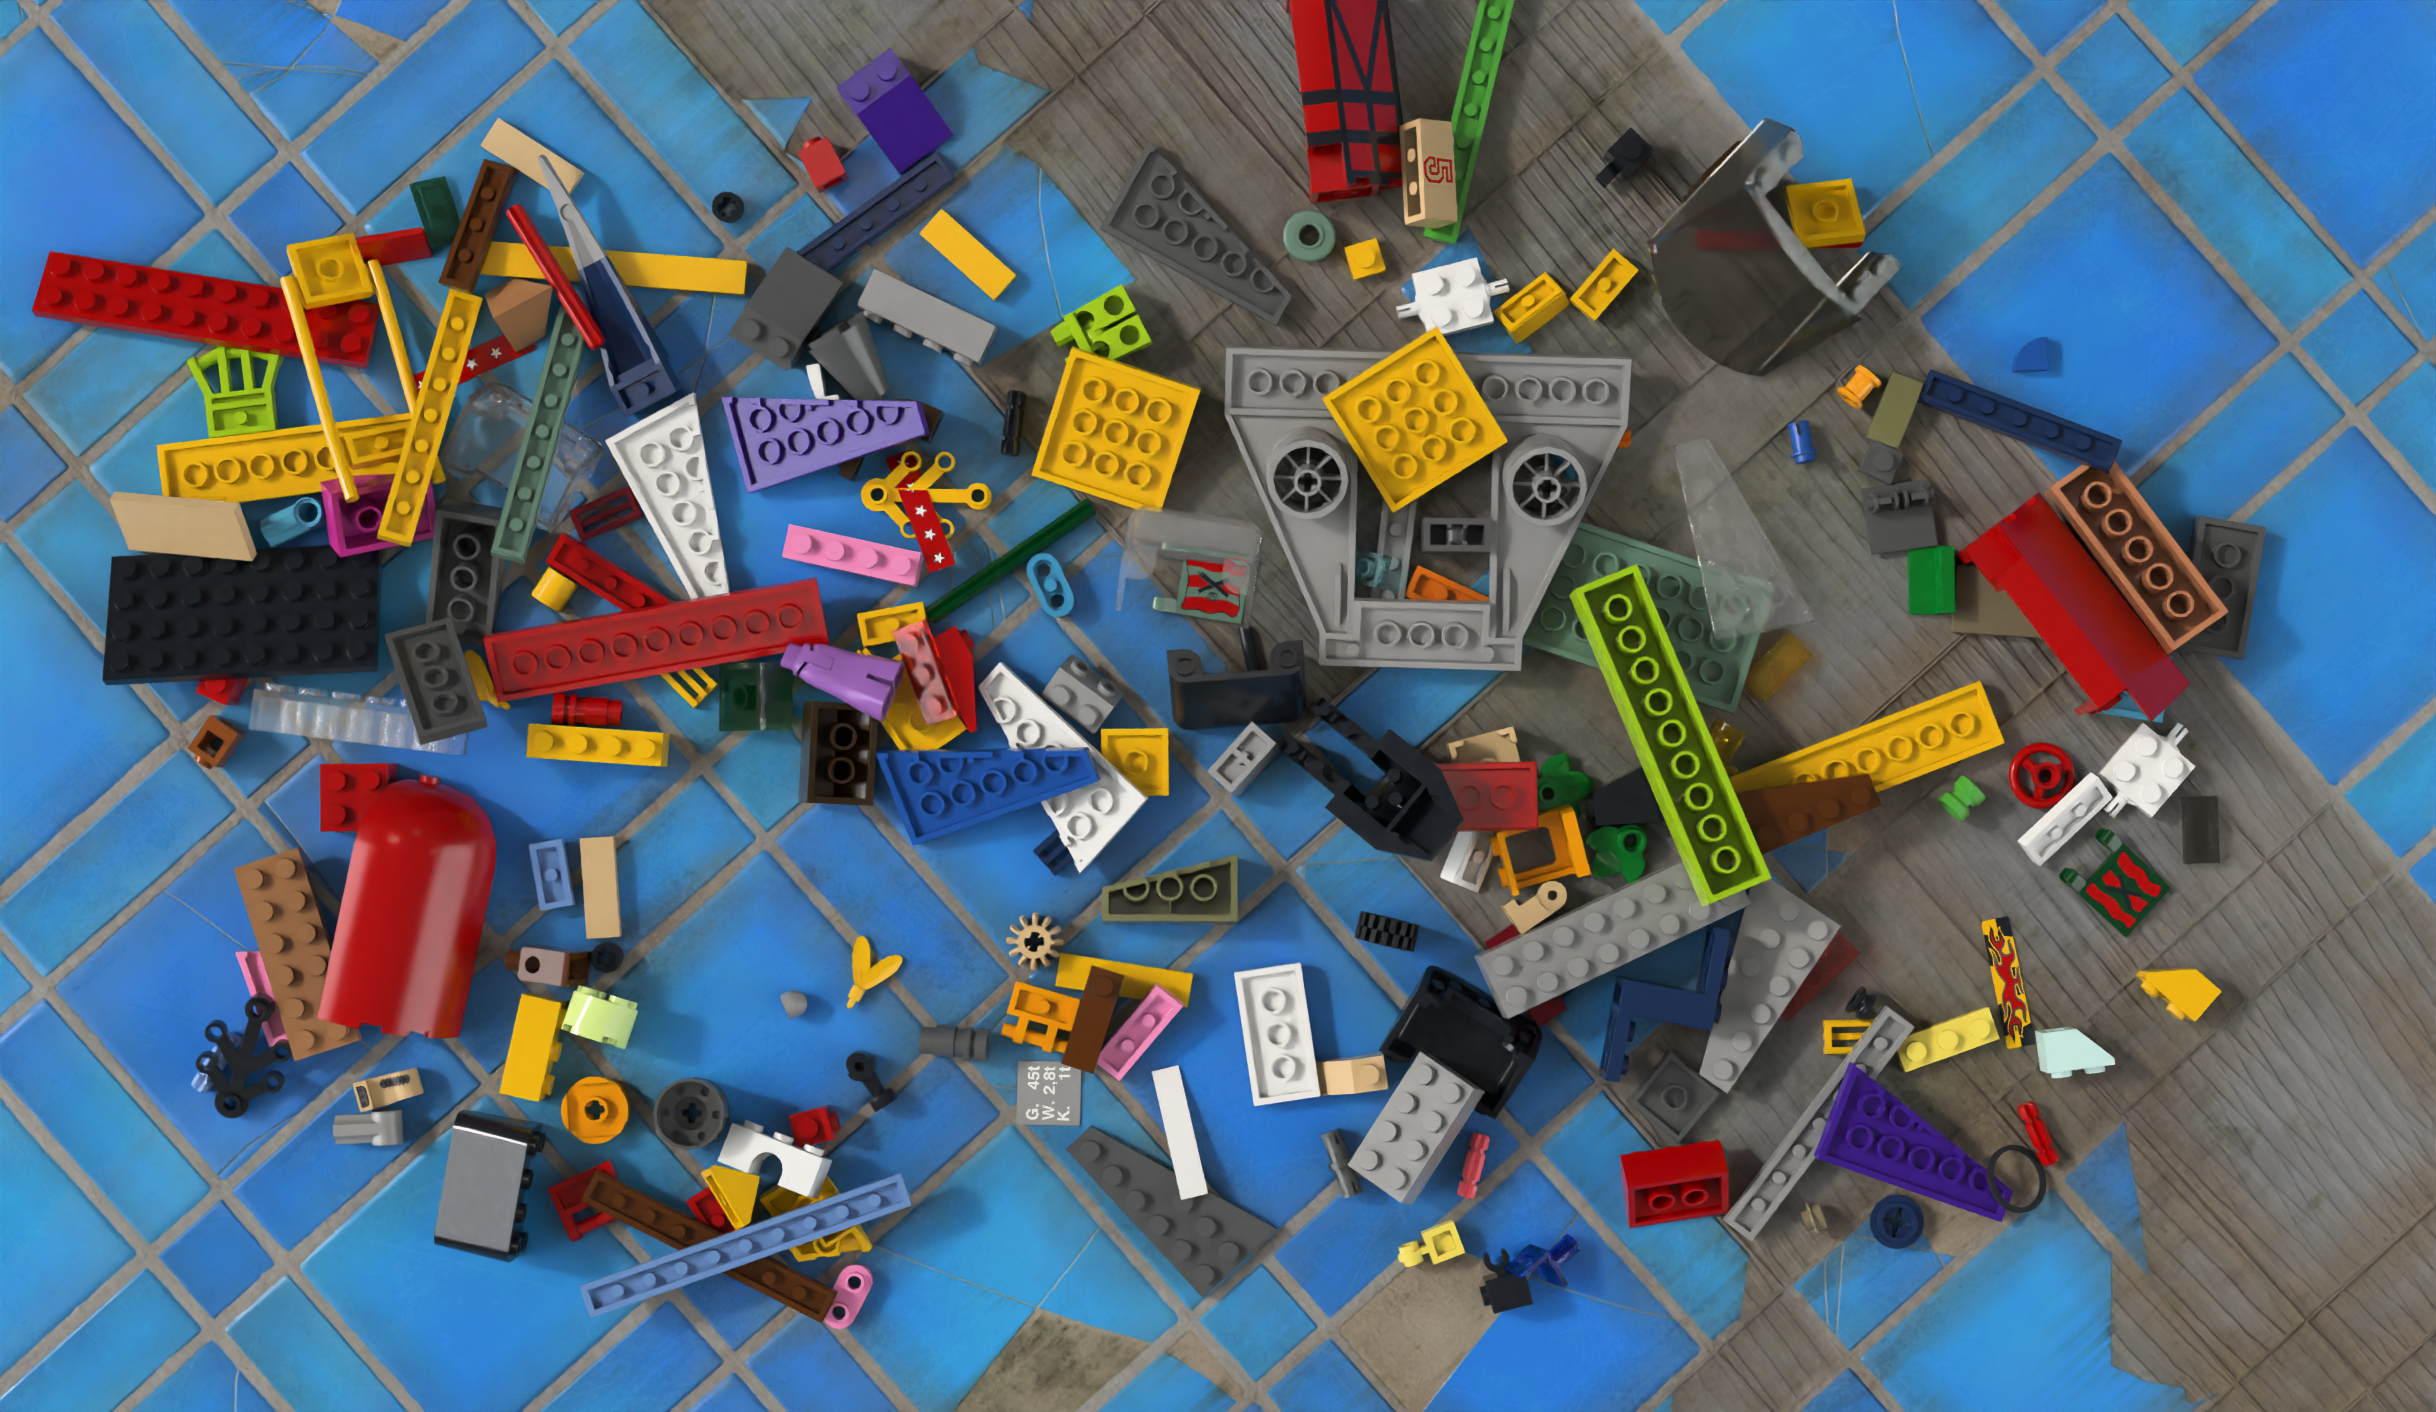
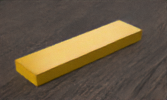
M1060 953L1055 986L1084 991L1093 965L1124 975L1118 996L1142 1000L1158 982L1181 1000L1184 1007H1188L1193 973Z

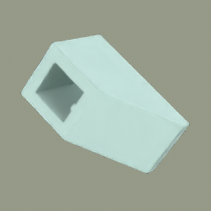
M2066 1026L2035 1031L2040 1071L2051 1073L2052 1078L2072 1076V1070L2084 1069L2086 1074L2105 1072V1066L2115 1065L2113 1056L2076 1028Z

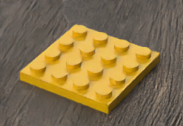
M1437 326L1322 397L1323 402L1393 513L1508 442Z
M1072 346L1031 475L1160 516L1201 388Z

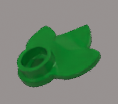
M1568 753L1556 754L1543 763L1540 777L1537 778L1538 809L1549 810L1570 804L1577 818L1581 815L1577 801L1589 793L1593 780L1585 773L1570 771ZM1546 787L1551 791V795L1547 800L1542 797V791Z
M1631 823L1625 824L1620 828L1604 825L1593 830L1585 839V843L1590 848L1596 850L1592 861V871L1596 878L1609 877L1621 872L1625 880L1631 883L1642 874L1645 867L1642 852L1647 845V835L1640 826ZM1633 834L1635 837L1634 842L1631 845H1625V837Z

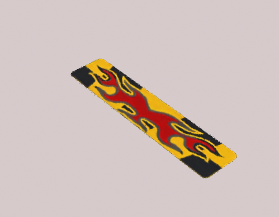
M2005 916L1983 921L1981 925L2007 1048L2013 1049L2032 1045L2035 1043L2009 917Z

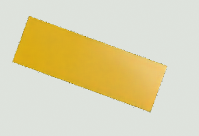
M942 208L919 233L994 302L1017 277Z

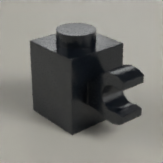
M1630 127L1605 153L1603 158L1609 164L1597 175L1595 180L1603 188L1618 174L1627 181L1651 157L1655 150Z
M1505 1248L1500 1249L1502 1260L1498 1264L1491 1263L1488 1253H1483L1485 1266L1495 1273L1483 1276L1485 1285L1480 1286L1479 1289L1484 1307L1490 1305L1494 1314L1533 1304L1525 1271L1522 1266L1509 1268V1255Z

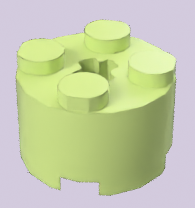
M578 985L577 991L574 990L561 1029L588 1039L626 1049L638 1014V1010H636L638 1003L610 995L609 999L605 1000L607 993Z

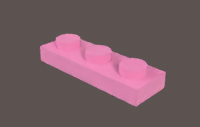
M1157 982L1103 1045L1097 1064L1120 1081L1183 1007V1002Z

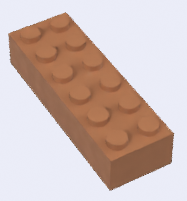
M2115 460L2109 474L2082 464L2052 485L2044 494L2107 579L2167 655L2229 612Z

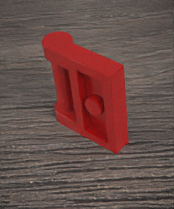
M611 1159L547 1188L563 1226L573 1243L583 1239V1234L616 1220V1218L602 1211L579 1222L573 1216L574 1213L590 1206L582 1202L581 1199L596 1170L599 1169L619 1179Z

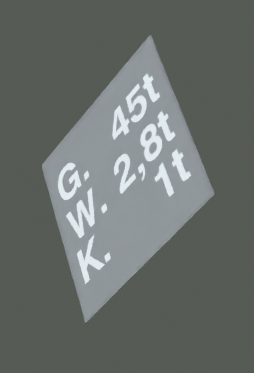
M1018 1061L1016 1124L1080 1126L1081 1070L1063 1065L1057 1061Z

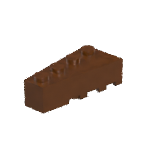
M1866 773L1735 792L1762 855L1882 805L1869 774Z

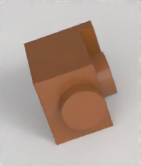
M210 715L188 749L196 754L194 760L208 769H212L213 766L224 767L241 740H244L247 734L223 717ZM217 738L223 741L219 751L214 747V741Z

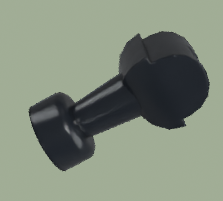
M858 1050L848 1057L846 1067L849 1074L847 1075L855 1081H861L871 1093L873 1098L870 1099L869 1103L875 1112L898 1098L892 1088L884 1089L875 1072V1057L872 1058L863 1050Z

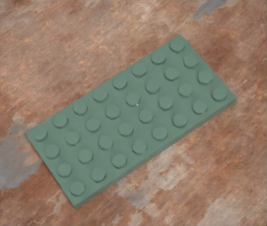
M1526 504L1528 507L1541 510V508ZM1580 522L1523 637L1522 645L1601 671L1569 595L1578 587L1637 564L1696 702L1735 714L1776 586Z

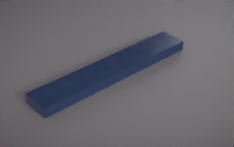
M935 152L801 248L797 253L830 272L957 181V178L939 153Z
M1930 369L1917 403L2109 474L2122 444V440L1932 369Z

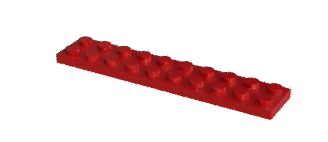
M49 251L32 308L36 317L303 359L282 288ZM354 300L307 310L303 308L318 362L367 369L381 316L378 303Z
M817 577L489 634L483 638L498 703L785 653L790 642L800 646L808 643L811 647L815 644H830Z

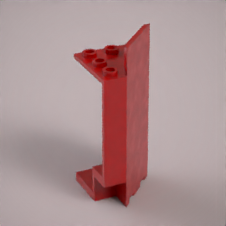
M2040 492L1954 556L1959 565L1964 566L1973 561L1997 593L2002 590L2007 593L2089 699L2074 710L2077 715L2089 713L2091 716L2096 712L2100 713L2103 710H2109L2122 700L2119 694L2126 690L2148 720L2153 721L2190 685L2189 681Z

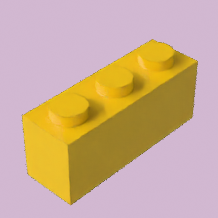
M531 992L521 994L499 1093L536 1102L545 1099L546 1095L551 1094L555 1076L550 1074L553 1062L559 1061L562 1051V1043L558 1042L568 1010L565 1009L567 1000Z

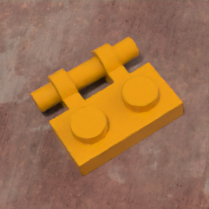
M1016 980L1007 1014L1018 1016L1019 1020L1017 1026L1004 1022L1001 1035L1012 1038V1042L1020 1045L1026 1042L1042 1047L1041 1051L1051 1053L1053 1050L1064 1054L1068 1041L1056 1037L1058 1028L1071 1032L1081 999ZM1029 1020L1048 1025L1046 1034L1027 1029Z

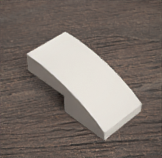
M819 363L806 365L808 378L816 399L842 400L838 394L828 396L824 370Z

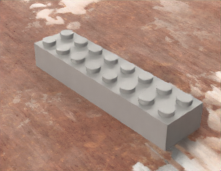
M1680 859L1474 957L1501 1016L1509 1019L1749 906L1751 902L1746 891L1742 890L1702 907L1683 861Z

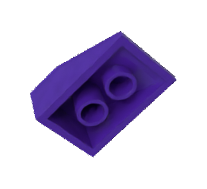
M891 48L837 87L841 97L900 175L954 136Z

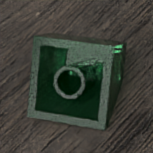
M781 663L719 664V731H793V670L781 667Z

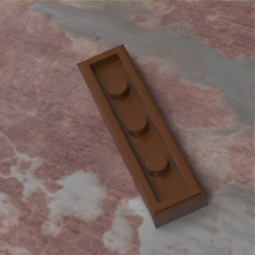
M487 159L483 160L439 279V283L442 286L473 294L518 173L515 167Z

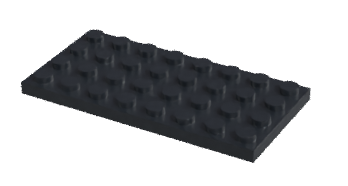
M330 545L256 549L257 554L253 561L178 554L112 557L102 680L106 685L377 671L383 549L340 557Z

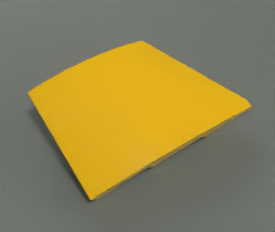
M827 1175L818 1198L807 1197L776 1184L760 1195V1201L772 1217L840 1194V1192ZM858 1224L789 1248V1250L798 1262L815 1260L820 1256H840L842 1252L855 1250L867 1252L872 1249V1244L861 1225Z

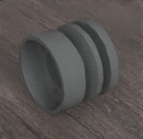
M693 1077L680 1079L666 1086L657 1097L653 1115L655 1127L666 1142L673 1147L690 1150L702 1148L718 1139L727 1127L730 1111L728 1099L720 1087L711 1080ZM692 1103L696 1104L697 1110H702V1116L696 1117L695 1122L691 1121V1116L685 1115V1110L691 1108Z

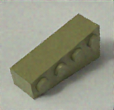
M1238 854L1102 887L1103 925H1237Z

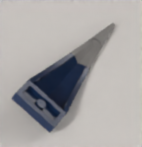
M540 155L538 161L565 230L591 316L606 338V343L600 347L609 387L626 418L683 388L667 359L670 357L548 158L545 155Z

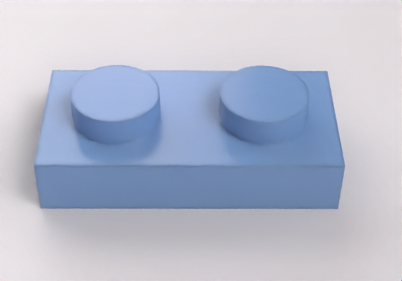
M564 838L529 844L540 911L575 905Z

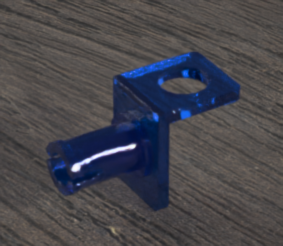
M1565 1234L1549 1251L1529 1244L1504 1266V1270L1506 1273L1519 1278H1525L1538 1266L1547 1282L1565 1288L1568 1283L1561 1273L1560 1267L1580 1251V1246L1568 1234ZM1532 1258L1527 1265L1517 1267L1523 1260Z

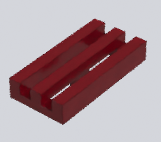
M630 486L568 511L582 543L645 517ZM627 495L629 501L580 521L578 516ZM632 508L634 511L585 533L584 528Z

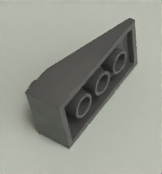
M447 498L436 509L426 623L451 617L460 643L485 647L484 636L494 634L507 561L491 556V549L503 508Z

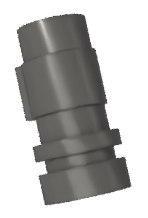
M938 1024L935 1028L922 1027L919 1052L933 1054V1056L963 1057L964 1061H971L974 1058L975 1062H987L991 1041L990 1029L978 1028L977 1031H974V1028L967 1027L966 1030H958V1026Z

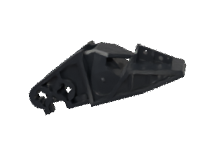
M1323 697L1316 704L1312 702L1308 707L1318 717L1365 754L1385 774L1387 773V779L1389 780L1387 789L1379 798L1375 795H1369L1366 798L1350 781L1340 777L1287 733L1283 737L1285 742L1279 749L1335 795L1325 808L1374 849L1432 862L1464 823V819L1442 770L1391 729L1387 731L1380 741H1377Z

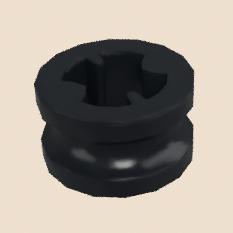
M722 192L715 196L712 202V211L719 220L732 223L739 220L743 215L744 204L736 194ZM727 198H732L730 202L736 203V210H731L730 216L725 217L726 213L724 211L720 212V205H724Z
M606 942L599 944L592 951V965L600 972L609 973L615 971L623 963V951L615 943ZM604 948L607 952L614 951L616 958L612 959L615 963L611 967L608 963L601 964L599 957L603 956L600 952Z
M1861 986L1849 1000L1845 1011L1848 1013L1854 1012L1856 1014L1855 1018L1861 1020L1870 1011L1877 996L1875 994L1868 995L1866 988Z

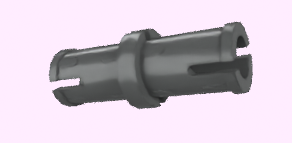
M1341 1128L1321 1134L1320 1137L1323 1140L1331 1162L1328 1164L1330 1171L1335 1173L1342 1198L1345 1199L1362 1193L1363 1189L1360 1186L1355 1170L1348 1166L1353 1156H1349L1341 1134Z

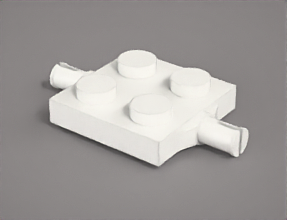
M1476 257L1413 273L1412 280L1416 292L1415 302L1396 306L1399 320L1418 315L1425 325L1426 332L1437 326L1442 335L1447 336L1493 324L1494 319L1490 308V296L1509 292V285H1507L1506 278L1487 283L1481 275Z
M2144 723L2137 727L2098 773L2102 779L2111 785L2116 794L2108 805L2103 808L2106 813L2115 818L2127 803L2137 807L2149 818L2153 817L2196 767L2176 747L2189 732L2187 728L2182 729L2183 725L2177 723L2171 732L2164 737L2156 734Z

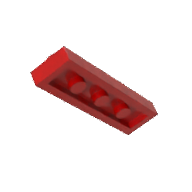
M566 532L561 533L545 561L623 611L676 602Z

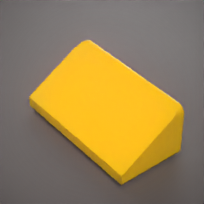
M1544 272L1494 310L1493 314L1511 338L1519 344L1568 307L1569 301L1560 286Z

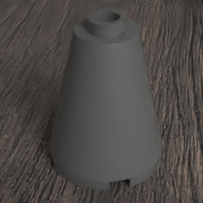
M862 311L845 318L830 327L828 331L822 334V337L819 334L805 344L808 352L855 400L885 401L888 398L885 393L890 387L866 316Z

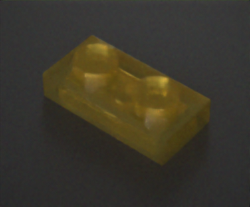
M1788 631L1748 670L1744 684L1765 703L1812 654Z

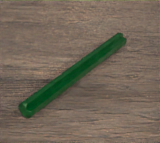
M1084 499L926 607V616L933 624L939 622L1030 560L1033 556L1096 514V509L1088 499Z

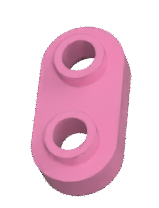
M853 1263L846 1266L840 1273L833 1287L838 1293L824 1319L831 1327L843 1329L851 1325L855 1320L873 1284V1276L868 1267L860 1263ZM857 1276L861 1280V1285L857 1288L852 1287L849 1284V1278ZM837 1306L843 1307L846 1312L845 1316L841 1318L835 1316L834 1308Z

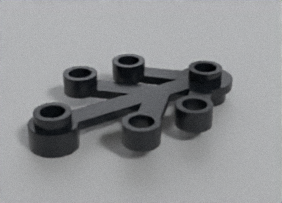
M257 993L245 1005V1014L249 1019L239 1052L229 1037L227 1025L223 1021L213 1020L205 1029V1037L210 1042L217 1044L233 1071L229 1083L218 1066L219 1058L217 1054L212 1051L202 1052L196 1060L197 1069L209 1076L218 1091L215 1097V1107L224 1117L238 1118L247 1111L250 1100L266 1092L276 1093L284 1085V1075L280 1071L271 1070L266 1073L263 1080L244 1088L247 1075L275 1061L286 1062L292 1056L288 1040L281 1039L272 1048L253 1057L262 1023L267 1021L275 1010V1003L267 994ZM253 1006H261L264 1014L257 1015L254 1013ZM211 1027H218L222 1035H213ZM277 1047H285L288 1054L280 1055L277 1052ZM202 1058L211 1059L213 1066H205L202 1063ZM268 1078H276L279 1082V1085H270L268 1082ZM226 1099H234L237 1102V1106L230 1107L227 1105Z

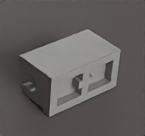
M1251 722L1207 772L1232 795L1238 798L1281 751L1279 749L1280 746L1256 724Z

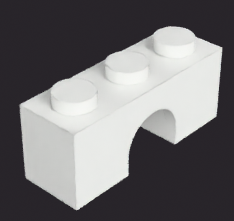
M745 1120L744 1125L732 1123L718 1158L719 1162L746 1173L758 1175L764 1160L775 1154L782 1163V1175L778 1183L779 1186L807 1197H819L832 1163L831 1159L823 1157L825 1150L806 1143L804 1149L793 1145L794 1138L779 1132H775L774 1137L762 1133L764 1126Z

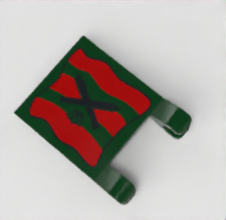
M2101 828L2096 833L2095 839L2112 853L2087 881L2077 871L2067 867L2059 874V878L2079 894L2122 936L2127 937L2171 888L2123 844L2115 833L2109 829Z

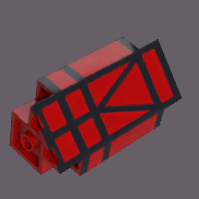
M1286 0V13L1291 12L1306 129L1305 142L1310 174V204L1377 196L1378 190L1403 187L1399 126L1403 125V116L1388 0Z

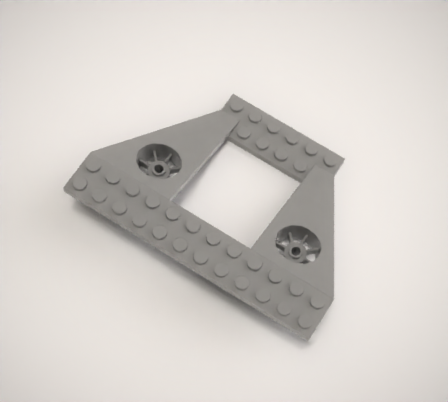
M1226 346L1224 415L1319 630L1318 665L1521 671L1523 637L1628 426L1631 357L1453 352L1508 440L1507 443L1492 451L1489 601L1354 597L1358 456L1323 402L1322 397L1397 350ZM1306 447V458L1296 461L1289 454L1294 449ZM1310 447L1322 449L1327 455L1317 462L1310 458ZM1544 454L1543 465L1534 468L1527 461L1535 455ZM1549 454L1558 455L1566 459L1556 469L1548 465ZM1284 456L1293 465L1291 473L1275 472L1276 466ZM1333 457L1340 468L1339 474H1325L1322 466ZM1522 464L1531 471L1528 479H1514L1515 473ZM1572 464L1575 471V479L1561 480L1560 473ZM1304 473H1311L1312 476L1309 480H1305L1302 477H1304ZM1275 479H1291L1293 486L1283 493ZM1323 480H1338L1330 494L1321 487ZM1544 480H1550L1547 486H1540ZM1512 485L1528 486L1531 492L1520 501L1515 496ZM1561 487H1573L1564 500L1560 496ZM1297 490L1298 493L1305 496V503L1294 501L1290 496ZM1317 492L1324 497L1319 501L1308 503V496H1312ZM1536 496L1542 502L1541 510L1528 507L1526 504ZM1556 499L1560 502L1554 508L1546 509V503L1553 502Z

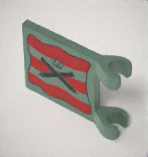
M1167 543L1162 545L1161 557L1182 560L1183 565L1177 600L1158 596L1154 597L1152 609L1241 625L1252 558Z

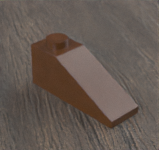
M1092 965L1061 1064L1091 1074L1094 1073L1124 975Z

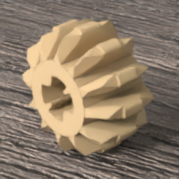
M1038 912L1033 913L1032 924H1029L1025 915L1020 916L1019 919L1024 929L1012 924L1010 930L1019 936L1006 938V943L1018 945L1017 948L1009 952V955L1013 957L1021 952L1023 956L1018 961V965L1021 967L1028 958H1031V970L1037 969L1038 958L1041 959L1045 967L1050 966V960L1046 953L1054 958H1058L1060 953L1051 946L1064 944V940L1061 938L1052 939V935L1061 931L1060 926H1055L1049 930L1047 926L1052 920L1050 916L1044 919L1042 925L1039 924ZM1033 932L1040 934L1038 938H1044V944H1040L1037 950L1030 949L1032 944L1028 946L1026 944V938H1030Z

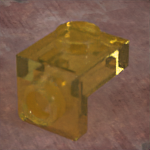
M1716 717L1708 731L1725 770L1736 775L1738 769L1730 765L1729 762L1746 734Z

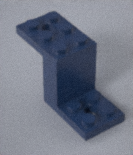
M1707 926L1696 990L1616 976L1598 1075L1607 1081L1618 1083L1620 1075L1626 1076L1629 1064V1056L1625 1055L1626 1043L1632 1042L1635 1032V1022H1631V1016L1712 1031L1713 1023L1718 1024L1721 1017L1722 1004L1717 1003L1719 990H1725L1728 979V971L1723 969L1725 958L1731 957L1733 951L1734 937H1730L1731 930L1719 926Z

